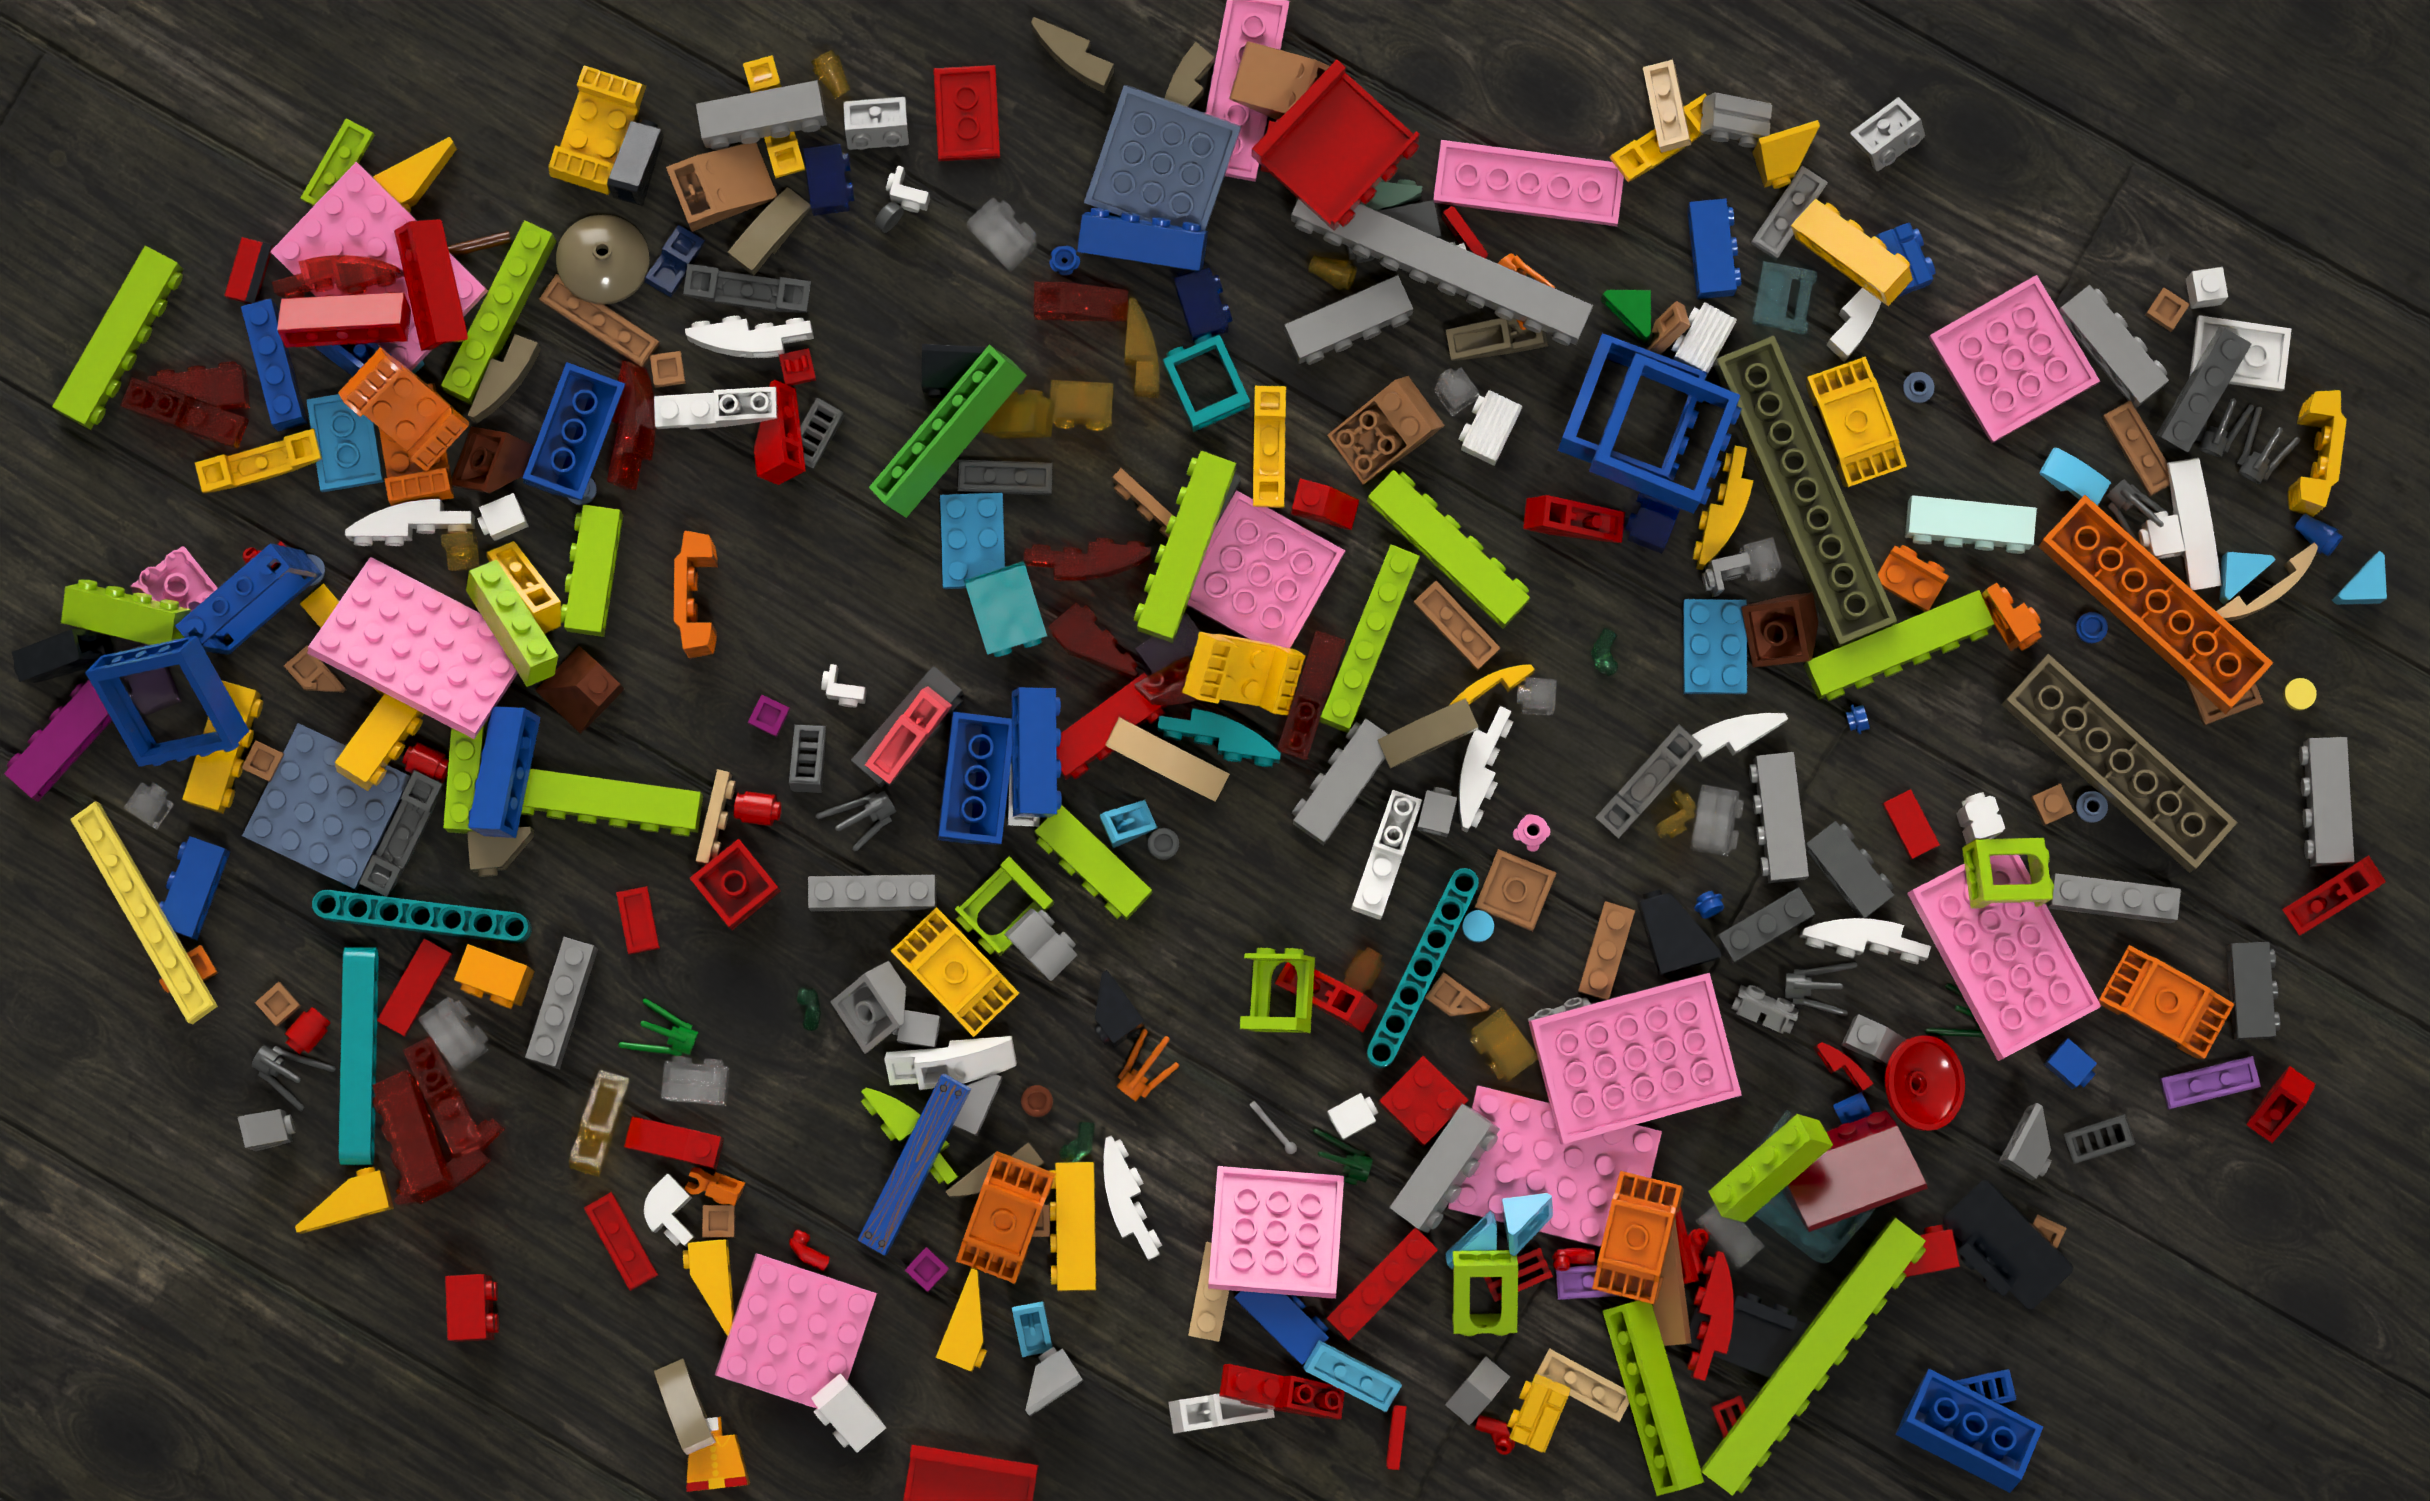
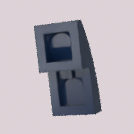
M678 225L662 247L661 255L645 276V283L671 298L686 276L687 264L694 263L705 240Z

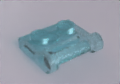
M1764 261L1752 324L1789 330L1798 334H1807L1809 323L1806 322L1812 285L1816 283L1818 273L1809 269ZM1792 279H1797L1801 282L1794 319L1785 318Z

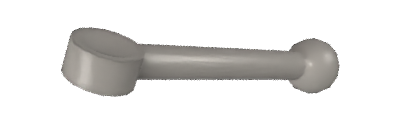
M1255 1101L1250 1103V1107L1284 1144L1286 1153L1294 1154L1297 1151V1145L1294 1142L1288 1141Z

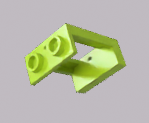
M2044 838L1975 839L1962 847L1971 909L1984 908L1991 903L2034 902L2035 907H2040L2053 899L2054 884L2049 875V851L2045 847ZM2027 855L2031 884L1994 885L1990 856Z
M1010 856L1000 864L1001 867L960 907L957 906L955 908L959 914L955 920L968 933L973 929L981 937L978 943L990 955L995 951L1001 956L1013 945L1004 934L1029 909L1032 908L1037 913L1041 909L1046 912L1054 905L1053 900ZM1013 880L1034 902L1003 932L997 935H988L978 926V914L989 901Z
M1257 948L1256 953H1245L1244 958L1254 960L1250 1016H1241L1240 1029L1252 1032L1311 1033L1315 957L1304 955L1303 949L1285 948V954H1275L1276 949ZM1289 962L1297 970L1298 976L1295 1017H1269L1273 971L1280 963Z
M1509 1250L1453 1251V1334L1474 1336L1480 1333H1492L1504 1336L1509 1333H1517V1255H1511ZM1470 1277H1502L1501 1314H1470Z

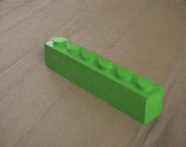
M989 344L869 488L885 505L907 518L1027 375L1010 358Z

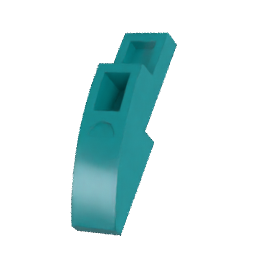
M1192 708L1191 720L1159 716L1157 729L1158 732L1163 733V738L1181 740L1182 736L1194 738V743L1202 745H1212L1213 741H1218V754L1223 755V760L1230 762H1241L1242 758L1254 760V765L1262 767H1272L1273 763H1280L1281 753L1267 740L1253 730L1227 717Z

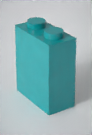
M1024 561L964 580L987 655L993 653L994 657H1000L1011 653V647L1023 644L1024 648H1028L1042 643L1041 638L1046 637L1047 634Z

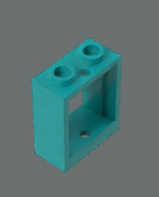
M1211 334L1202 336L1194 341V346L1185 350L1183 346L1175 348L1166 353L1167 358L1163 359V367L1193 432L1250 408L1249 397L1220 334L1212 337ZM1216 348L1236 394L1195 412L1175 366Z

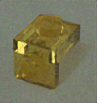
M1678 789L1671 795L1680 811L1656 825L1655 830L1660 838L1669 835L1671 839L1687 830L1684 824L1693 820L1696 816L1693 812L1697 809L1696 805L1688 793L1683 795Z

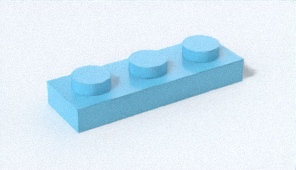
M1320 1340L1303 1366L1306 1372L1384 1412H1387L1402 1386L1400 1381Z

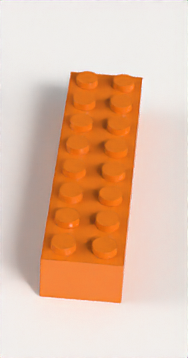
M2086 495L2077 502L2039 545V548L2225 715L2273 664L2268 657Z

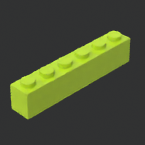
M524 220L467 333L468 339L463 341L441 384V387L447 394L472 405L491 358L498 359L557 242L551 232Z
M146 245L144 246L52 407L58 413L90 430L94 424L98 425L106 412L104 406L110 397L113 398L118 393L121 387V381L119 380L125 370L129 371L134 365L137 358L135 352L139 345L147 342L152 333L150 326L156 316L160 317L167 307L168 301H166V298L171 290L178 288L182 281L183 274L181 272L183 268L177 262Z
M1200 451L1198 459L1192 457L1187 471V475L1191 476L1188 487L1182 486L1176 501V504L1181 505L1177 517L1173 515L1170 517L1165 532L1170 534L1166 546L1160 545L1155 562L1159 563L1156 575H1149L1144 589L1145 592L1149 593L1145 604L1139 603L1134 616V621L1138 622L1137 629L1139 632L1174 643L1236 472L1235 462L1204 451Z
M1393 470L1371 492L1367 502L1503 629L1529 602L1528 588L1517 578L1512 581L1504 573L1506 568L1500 561L1494 557L1489 559L1481 552L1484 549L1483 546L1474 537L1469 536L1466 538L1459 531L1461 526L1454 518L1448 514L1444 517L1436 510L1438 504L1428 494L1424 493L1421 496L1413 488L1415 483L1404 472H1401L1399 475Z
M1390 545L1322 712L1321 723L1346 733L1350 731L1418 564L1419 555Z
M1978 590L1815 657L1811 661H1806L1803 666L1818 700L1827 697V700L1831 701L1845 695L1844 689L1855 685L1857 689L1874 683L1872 677L1884 673L1885 677H1889L1903 671L1901 665L1913 661L1914 666L1931 659L1930 653L1940 649L1943 654L1960 647L1959 641L1969 637L1972 642L1989 635L1987 630L1994 625V622L1982 594Z
M530 769L521 814L534 815V810L547 812L546 817L565 820V815L578 816V822L596 824L597 819L609 820L608 825L613 827L627 828L628 823L638 824L642 831L658 832L660 827L671 829V834L689 837L690 832L698 833L703 795L697 791Z
M1634 1301L1603 1310L1656 1495L1659 1496L1704 1483L1652 1304Z

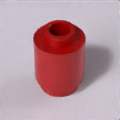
M417 743L415 747H408L402 763L406 764L405 771L412 774L416 770L443 783L448 775L449 759L446 758V754L421 743Z
M748 791L745 794L738 793L734 805V818L741 819L743 823L772 826L774 820L779 821L782 803L777 802V796L772 794Z
M311 1007L308 1012L303 1011L285 1032V1035L289 1038L285 1043L299 1055L303 1050L309 1054L328 1032L326 1028L331 1022Z

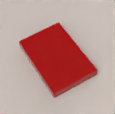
M996 66L934 68L938 160L955 161L1000 158Z

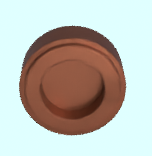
M1034 1085L1024 1091L1021 1104L1028 1115L1043 1117L1050 1112L1053 1106V1097L1047 1088Z

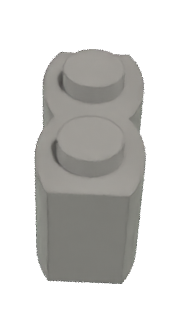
M1031 908L1004 935L1049 981H1052L1077 956V953L1073 950L1076 944L1065 932L1058 935L1051 926L1055 922L1046 912L1041 909L1037 913Z

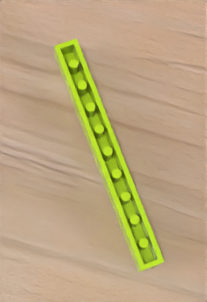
M1894 1216L1890 1218L1746 1408L1745 1412L1730 1429L1727 1436L1702 1466L1701 1472L1732 1496L1736 1491L1742 1493L1752 1480V1477L1749 1476L1756 1465L1761 1468L1770 1457L1772 1452L1768 1450L1775 1440L1778 1442L1783 1440L1791 1428L1788 1422L1795 1414L1799 1417L1810 1403L1807 1397L1813 1389L1819 1391L1829 1379V1375L1826 1372L1834 1363L1838 1366L1849 1352L1845 1347L1851 1339L1854 1338L1857 1341L1868 1327L1864 1322L1870 1314L1874 1313L1877 1315L1887 1302V1299L1884 1298L1885 1294L1891 1287L1894 1289L1899 1287L1907 1275L1903 1271L1910 1261L1915 1264L1924 1254L1926 1249L1923 1247V1244L1926 1240Z

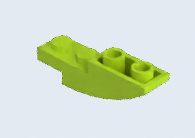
M867 1087L861 1091L865 1096L861 1102L872 1116L878 1113L885 1123L880 1127L891 1141L897 1138L902 1143L910 1137L921 1116L919 1113L885 1093ZM945 1140L930 1172L939 1184L945 1180L950 1186L959 1177L940 1154L950 1146Z

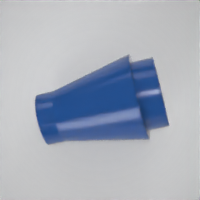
M2306 513L2294 527L2310 544L2315 542L2318 546L2317 552L2319 554L2324 553L2326 556H2329L2343 538L2338 533L2339 529L2312 518Z

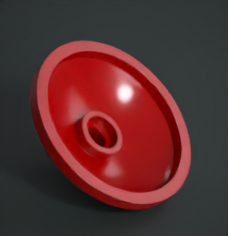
M1915 1036L1903 1041L1892 1053L1885 1073V1089L1892 1110L1904 1124L1916 1130L1931 1131L1946 1126L1959 1112L1964 1099L1965 1077L1958 1056L1947 1043L1933 1036Z

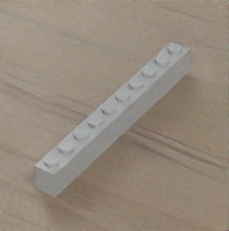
M1298 199L1291 215V221L1296 223L1295 227L1300 231L1308 234L1315 231L1324 235L1323 239L1330 244L1340 246L1342 243L1353 248L1352 252L1360 257L1368 259L1369 256L1381 260L1380 264L1390 270L1397 271L1400 268L1410 273L1409 277L1417 282H1432L1438 285V290L1447 295L1454 296L1457 293L1466 297V302L1475 307L1483 308L1485 305L1496 310L1495 314L1502 319L1512 321V318L1522 321L1526 329L1535 333H1540L1541 330L1553 335L1552 339L1562 345L1577 344L1593 305L1361 204L1353 210L1356 215L1345 227L1339 225L1334 231Z

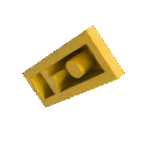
M448 137L373 176V178L410 212V207L418 203L457 148L452 139Z
M513 541L488 551L487 558L489 562L497 559L543 633L561 627V601L518 545Z
M375 1167L356 1171L357 1177L348 1179L295 1226L296 1232L303 1234L394 1209L385 1172L375 1171Z
M728 1240L688 1243V1250H683L684 1269H690L692 1279L728 1336L734 1319Z
M971 1268L936 1358L973 1372L975 1366L981 1368L987 1350L982 1349L984 1345L979 1271Z

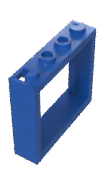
M1602 333L1557 451L1592 463L1598 445L1576 436L1605 359L1629 367L1635 353H1638L1702 380H1705L1707 372ZM1688 395L1661 468L1613 450L1610 457L1664 479L1674 481L1680 465L1674 462L1677 453L1684 454L1689 441V437L1684 436L1687 427L1693 429L1699 411L1694 410L1697 401L1702 403L1703 400Z
M1635 353L1589 472L1694 514L1700 503L1706 504L1711 492V488L1707 487V483L1710 477L1715 479L1722 461L1717 460L1720 450L1725 452L1732 435L1727 433L1730 424H1736L1742 408L1738 407L1737 404L1741 395ZM1640 376L1724 409L1694 490L1610 457Z
M270 543L175 626L185 638L196 635L206 652L229 655L318 579L322 573L303 550ZM275 562L281 563L277 570L274 571L271 568ZM227 634H229L234 640L228 646L223 641V637H225Z
M196 635L103 655L85 672L139 767L150 764L159 766L166 761L175 759L177 762H180L195 755L205 757L220 750L229 752L240 746L238 742L249 732L247 725ZM179 664L216 732L156 744L119 677Z

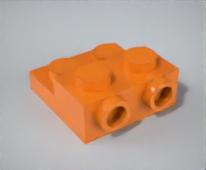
M1998 583L1988 587L1982 593L1994 626L2010 651L2017 647L2023 651L2038 642L2037 640L2042 637L2039 632L2041 628L2038 625L2041 623V620L2032 607L2028 608L2023 603L2013 609L2011 604L2014 602L2010 593L2005 587L2000 588Z

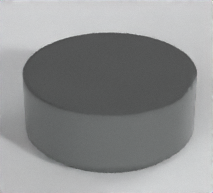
M896 202L888 203L877 215L875 226L884 233L890 231L901 219L904 209Z
M1168 828L1156 829L1148 839L1149 852L1159 860L1171 859L1179 849L1178 836Z

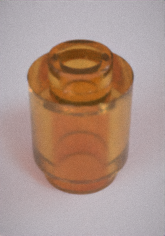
M1366 947L1365 951L1358 949L1343 974L1346 977L1342 983L1363 994L1366 993L1367 989L1371 990L1386 965L1381 962L1383 955L1369 947Z

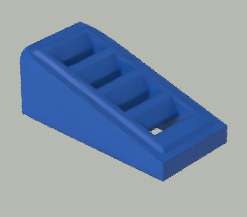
M2009 1369L1955 1381L1970 1389L1969 1384L1974 1383L1976 1393L1985 1397L1982 1381L1987 1380L1991 1395L1990 1400L1998 1404L2016 1400ZM1996 1378L2001 1380L2004 1392L2002 1397L1998 1395L1995 1383Z

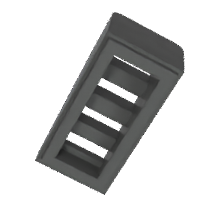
M816 398L800 427L803 446L815 452L813 457L804 453L805 465L813 470L845 418L842 411L819 398ZM819 412L833 418L831 423L818 417ZM813 422L826 429L825 434L811 427ZM806 434H809L821 442L817 446L804 437Z
M795 725L789 776L791 791L822 792L826 726ZM801 737L818 738V743L801 742ZM800 750L817 751V755L800 754ZM799 763L816 764L815 767H799Z
M2126 1114L2064 1134L2074 1164L2136 1144ZM2113 1125H2119L2124 1141L2118 1142ZM2105 1127L2112 1144L2109 1146L2105 1145L2100 1130ZM2090 1132H2094L2099 1147L2097 1150H2093L2088 1135ZM2080 1135L2087 1153L2082 1155L2076 1137Z

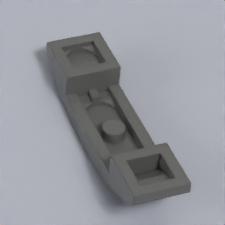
M687 264L683 295L737 307L807 313L811 281L784 277L773 279L719 271V268Z
M1679 724L1595 818L1619 839L1701 748L1702 744Z
M416 770L413 771L401 796L402 801L376 854L372 855L359 884L389 897L427 826L440 795L442 783Z

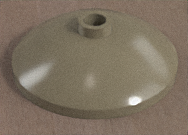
M593 215L577 221L563 234L557 247L556 266L562 283L573 295L589 303L603 305L627 299L641 287L649 270V250L644 237L635 226L616 216ZM601 248L608 251L604 256H600L596 252Z

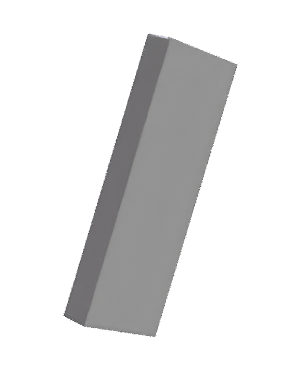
M1801 166L1751 241V244L1777 260L1794 235L1791 225L1815 198L1818 199L1828 182L1804 166Z

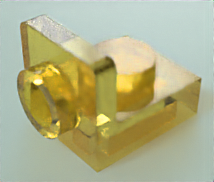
M472 531L441 535L442 548L446 551L448 569L450 571L474 569L480 566L477 537Z

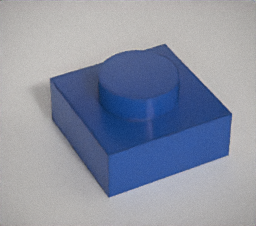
M1862 1092L1833 1105L1842 1124L1851 1123L1872 1114Z

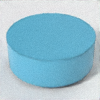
M1475 910L1464 918L1462 930L1470 941L1483 942L1492 935L1494 921L1487 912Z

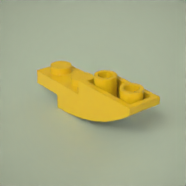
M1735 445L1732 454L1726 453L1722 470L1728 472L1726 484L1720 483L1717 501L1722 502V505L1711 503L1708 511H1702L1698 529H1702L1704 532L1702 542L1696 541L1692 558L1698 560L1696 569L1703 570L1711 560H1714L1732 536L1744 513L1754 481L1741 478L1747 452L1746 447Z

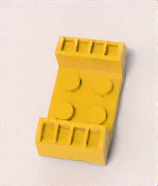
M583 66L577 82L579 93L561 145L554 148L549 164L550 177L609 195L608 178L631 121L636 122L646 85Z
M1866 356L1807 377L1806 388L1813 407L1818 406L1839 462L1836 469L1844 487H1850L1907 467L1898 436Z
M2340 390L2315 391L2302 404L2297 424L2322 428L2321 432L2318 431L2315 437L2314 449L2319 450L2317 462L2312 464L2310 478L2300 477L2288 489L2289 510L2303 515L2306 513L2310 517H2314V515H2317V512L2326 507L2331 487L2339 481L2347 420L2341 413Z
M1199 632L1189 672L1186 676L1185 686L1182 690L1183 693L1206 702L1218 704L1221 699L1260 706L1274 714L1289 715L1290 706L1305 659L1304 654L1295 649L1223 634Z
M937 907L891 950L895 957L912 972L973 1037L1019 994L1007 979Z

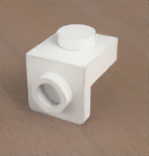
M898 166L895 174L890 173L886 186V191L890 192L891 202L901 204L904 210L918 213L919 209L927 211L930 202L929 192L903 186L905 170L904 167Z
M830 664L829 672L824 671L821 686L822 690H826L827 698L839 700L838 705L856 708L858 703L865 704L867 694L865 687L838 684V666Z

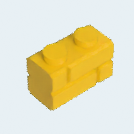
M1535 1374L1532 1383L1526 1380L1519 1396L1520 1399L1524 1400L1521 1410L1514 1409L1507 1424V1427L1512 1428L1509 1438L1545 1453L1571 1389L1539 1374Z

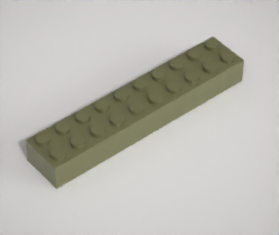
M1775 336L1717 358L1713 367L1722 388L1741 395L1737 404L1738 407L1742 408L1737 419L1738 425L1810 592H1813L1815 604L1834 648H1840L1893 626L1897 622L1896 616Z

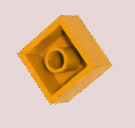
M467 944L454 980L461 984L460 990L478 998H482L484 993L491 995L490 1001L512 1009L513 1004L522 1006L535 971L527 965Z

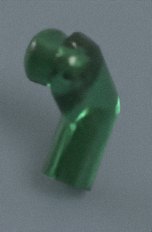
M1604 628L1592 648L1591 656L1596 669L1600 673L1611 676L1618 670V663L1614 661L1610 651L1618 635Z
M800 988L797 1003L807 1005L803 1026L809 1031L816 1030L821 1017L818 993L813 988L811 990Z
M1079 1122L1078 1138L1060 1148L1059 1155L1066 1163L1078 1162L1091 1153L1095 1124Z

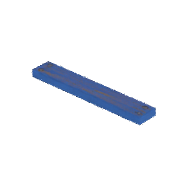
M945 1073L940 1076L858 1241L882 1255L888 1254L971 1088Z

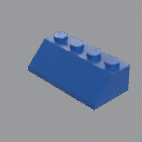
M566 362L523 475V483L554 495L582 501L625 383Z
M953 712L937 840L966 844H1002L1012 758V719Z
M1928 1369L1906 1408L1895 1435L2010 1493L2024 1476L2043 1426Z

